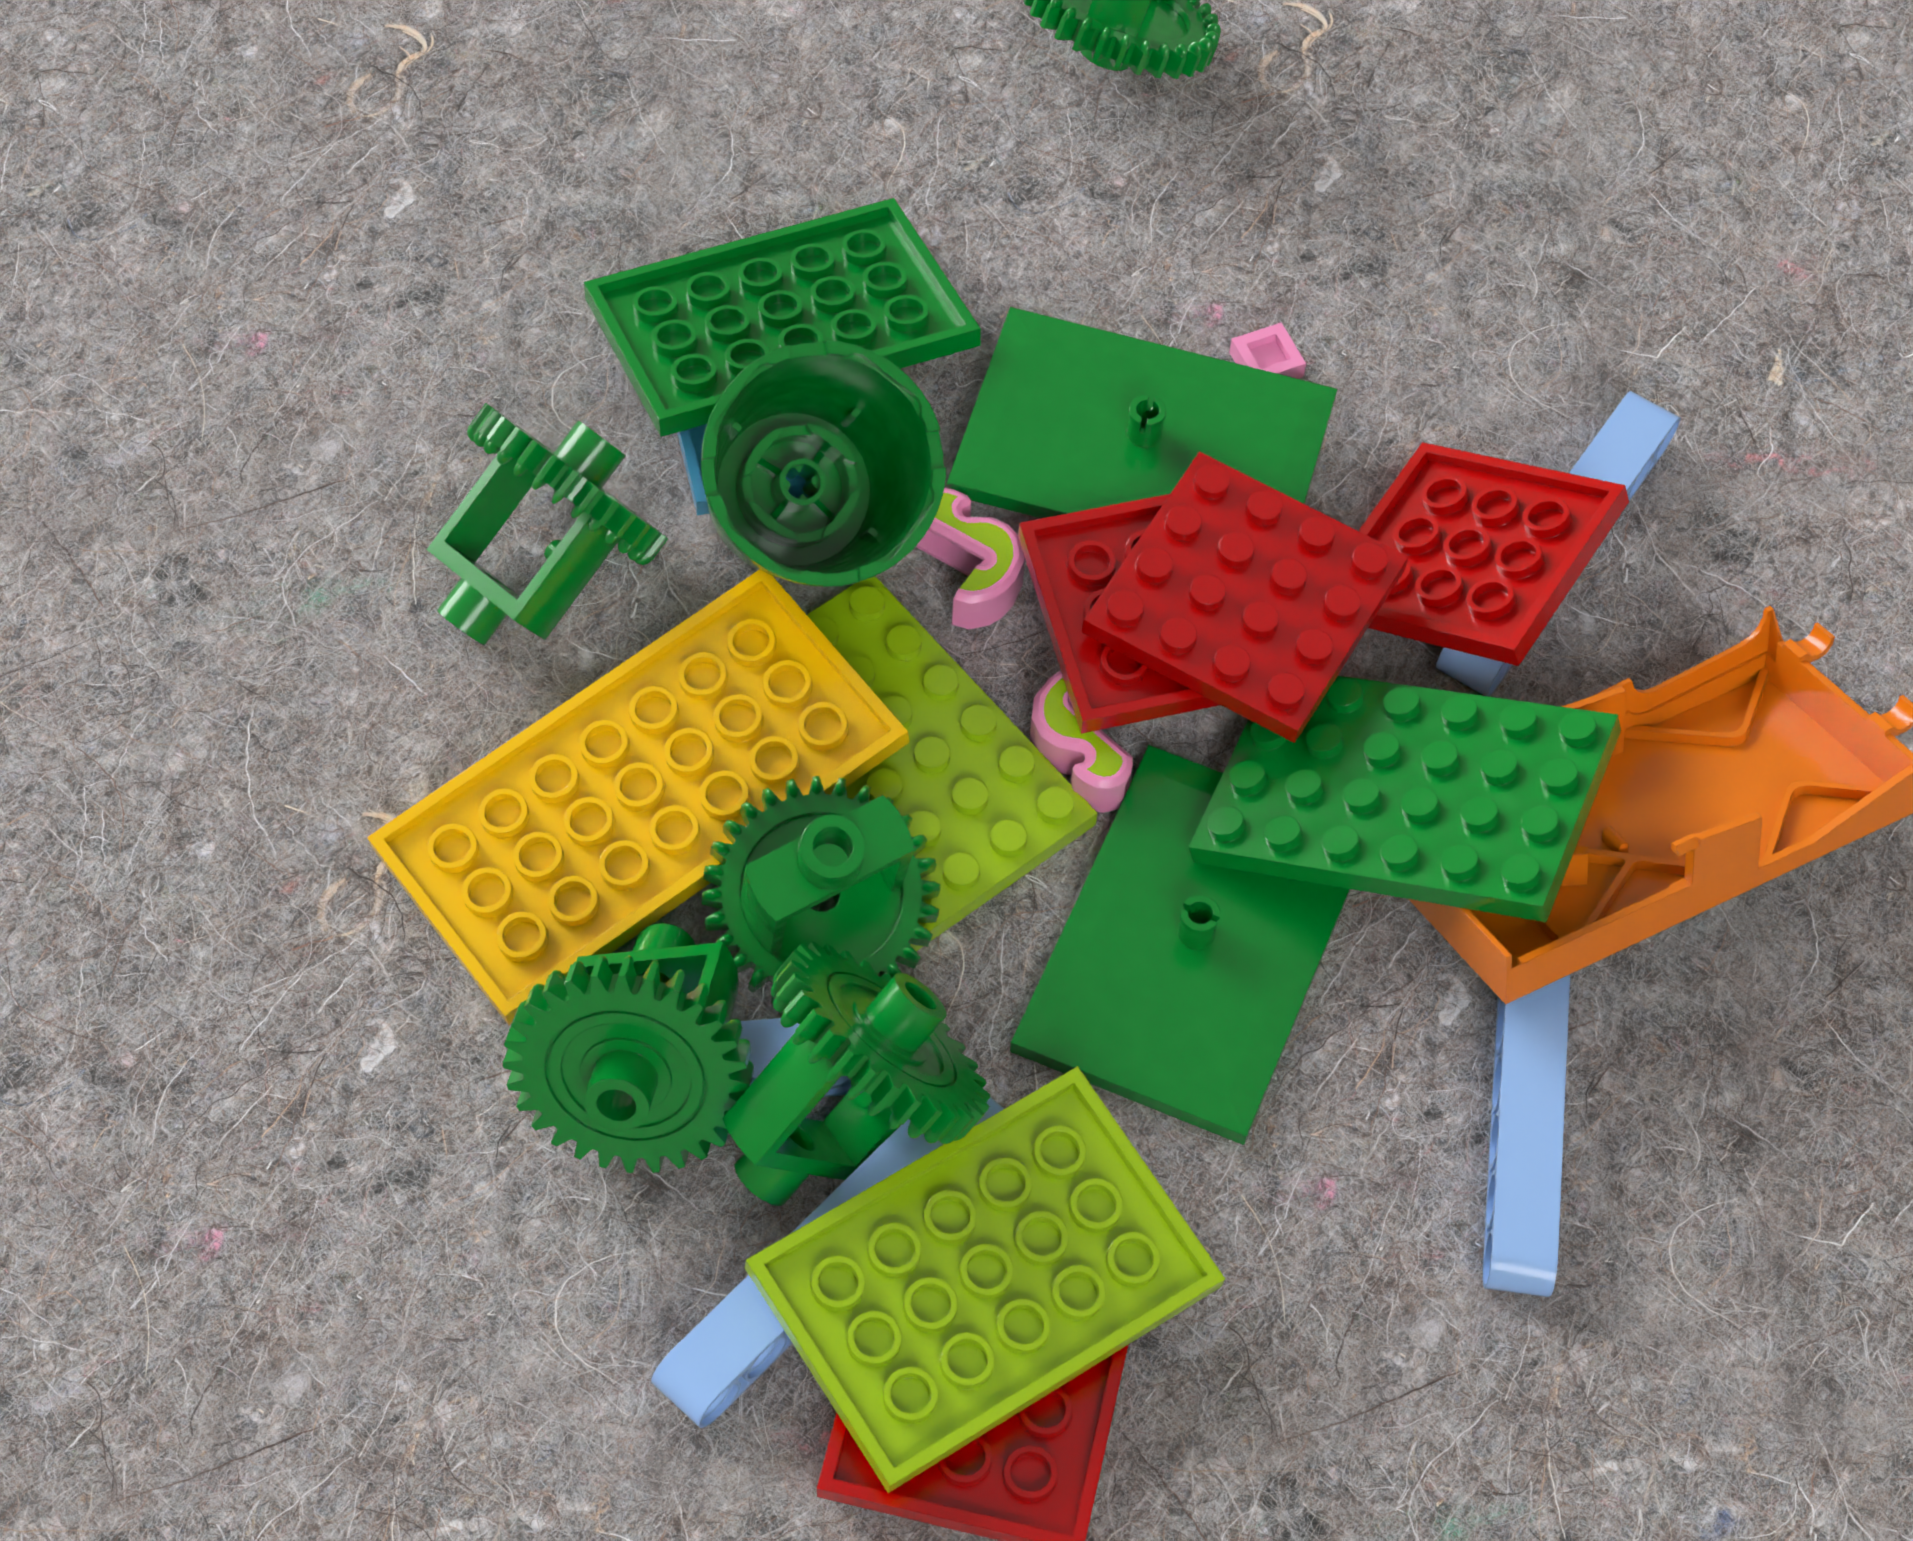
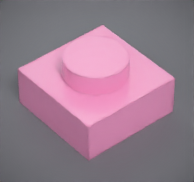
M1282 322L1231 339L1229 353L1235 363L1296 379L1304 377L1306 362Z

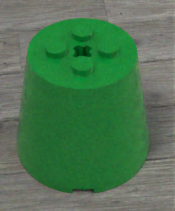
M826 340L825 342L786 345L756 359L744 368L725 388L710 414L704 433L701 453L702 480L709 514L719 536L736 556L750 566L793 583L820 587L843 586L872 578L888 570L909 554L924 537L938 512L943 496L946 467H944L943 449L939 434L941 429L930 403L913 380L898 366L879 354L854 344ZM797 475L803 477L806 483L802 490L808 495V498L804 494H801L798 498L792 496L788 492L791 484L786 479V476L790 480Z

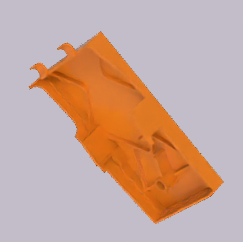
M1771 606L1764 608L1760 623L1749 637L1655 687L1646 690L1635 689L1632 680L1627 678L1593 696L1562 706L1618 714L1621 733L1547 922L1412 899L1408 900L1505 1004H1508L1913 814V752L1895 738L1913 726V703L1907 697L1901 695L1896 705L1885 714L1867 713L1811 664V662L1820 659L1830 650L1835 636L1817 622L1814 624L1811 633L1803 640L1796 642L1789 639L1785 642L1782 639L1775 611Z

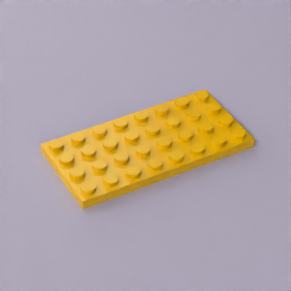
M759 569L369 835L367 839L372 849L502 1018L510 1025L513 1022L518 1006L521 1002L527 1000L530 990L536 984L545 985L548 975L554 970L561 971L566 979L570 965L577 960V957L614 952L638 935L644 928L652 925L709 885L710 882L703 880L705 866L723 865L710 855L713 842L732 844L723 833V825L727 820H732L746 827L740 814V808L743 803L748 802L763 812L764 807L761 796L762 791L766 788L771 789L781 801H785L786 782L790 779H794L803 795H809L813 776H820L825 794L831 795L839 778L846 779V787L907 745L910 742L907 729L771 574Z

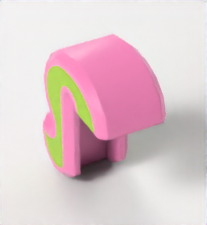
M944 488L938 512L930 528L916 546L918 549L968 576L953 598L952 625L969 630L989 626L1003 618L1013 607L1022 588L1025 565L1023 550L1017 533L1009 524L992 517H971L972 501L970 498L954 489Z
M1060 670L1046 681L1034 697L1030 741L1060 773L1071 775L1073 790L1082 796L1096 812L1114 811L1121 806L1128 791L1133 757L1102 730L1081 734Z

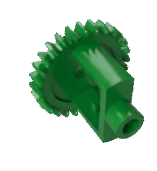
M1024 0V4L1031 7L1030 15L1042 19L1040 26L1043 29L1057 30L1054 36L1055 39L1072 40L1074 42L1072 50L1076 52L1081 51L1087 60L1097 66L1113 71H1123L1130 67L1136 75H1141L1143 69H1146L1155 78L1160 79L1163 72L1173 79H1179L1181 73L1188 77H1193L1195 71L1202 73L1206 65L1209 66L1221 34L1218 16L1213 13L1211 14L1212 8L1210 4L1204 3L1200 6V0Z
M485 403L470 423L467 435L477 446L484 447L485 453L497 455L426 550L461 577L437 609V612L469 637L485 646L507 615L532 633L546 640L617 543L620 553H627L629 559L634 560L639 565H646L655 558L668 538L603 489V486L626 455L578 420L555 452H553L513 421ZM548 484L555 490L551 502L556 504L564 497L574 504L571 517H578V519L562 540H554L547 546L544 553L546 562L519 597L476 561L532 487L534 490H537Z
M820 776L812 777L809 795H803L794 779H790L786 782L785 801H781L771 789L766 788L762 791L761 796L764 807L763 812L748 802L741 805L740 814L746 827L732 820H727L724 823L723 833L732 844L713 842L710 855L723 865L705 866L703 880L718 887L702 892V905L721 910L705 918V927L707 931H727L715 943L724 942L730 952L737 950L738 953L734 957L738 973L750 967L754 970L749 981L748 990L754 993L768 981L773 983L775 973L800 944L808 946L811 942H815L821 948L825 944H829L839 955L843 950L849 951L858 964L865 959L880 977L885 972L891 978L896 973H901L896 962L914 969L916 968L921 957L910 944L928 947L933 934L919 923L936 922L940 910L923 901L938 897L941 887L940 883L921 879L935 871L937 866L936 860L931 857L915 858L925 848L927 839L925 835L911 837L908 828L913 818L909 814L901 816L900 812L893 805L894 800L881 795L869 802L871 787L868 785H864L853 799L847 798L846 779L844 778L838 779L831 795L825 794ZM833 897L836 903L828 911H815L811 909V907ZM773 996L771 997V1003H772V1004H773L774 999H775Z
M666 923L653 924L644 928L639 933L633 951L579 956L570 965L566 979L561 971L554 970L548 975L545 985H534L529 992L527 1000L521 1002L517 1008L505 1040L504 1047L508 1049L503 1060V1068L511 1070L506 1084L508 1090L521 1092L516 1107L519 1111L536 1110L531 1126L535 1130L551 1126L556 1127L551 1140V1144L555 1147L571 1139L576 1141L574 1157L579 1160L592 1149L598 1151L599 1167L606 1169L613 1157L619 1156L627 1173H633L637 1158H643L653 1173H660L664 1156L678 1169H681L686 1165L689 1152L700 1160H704L708 1156L711 1143L719 1147L724 1146L729 1132L722 1118L751 1085L754 1075V1065L749 1060L751 1044L747 1039H740L743 1029L741 1021L739 1019H731L738 995L739 975L734 958L724 942L696 945L693 938L680 927Z
M811 942L808 946L800 944L775 973L771 987V995L775 998L773 1007L776 1011L783 1012L780 1020L781 1025L786 1028L792 1027L796 1023L800 1025L796 1028L792 1037L722 1119L729 1134L743 1152L734 1164L735 1172L741 1182L755 1196L766 1203L774 1206H783L809 1175L845 1181L908 1119L911 1121L908 1126V1135L911 1138H917L924 1134L926 1142L935 1143L939 1140L942 1144H949L962 1139L989 1109L990 1106L986 1102L990 1098V1094L983 1089L987 1084L986 1080L974 1072L979 1067L978 1064L962 1054L966 1049L965 1045L947 1036L950 1028L947 1024L941 1023L947 1016L946 1009L939 998L928 987L905 973H896L891 978L885 972L880 977L865 959L858 964L849 951L843 950L839 955L829 944H825L821 948L815 942ZM841 1076H847L851 1080V1087L848 1093L824 1121L806 1118Z

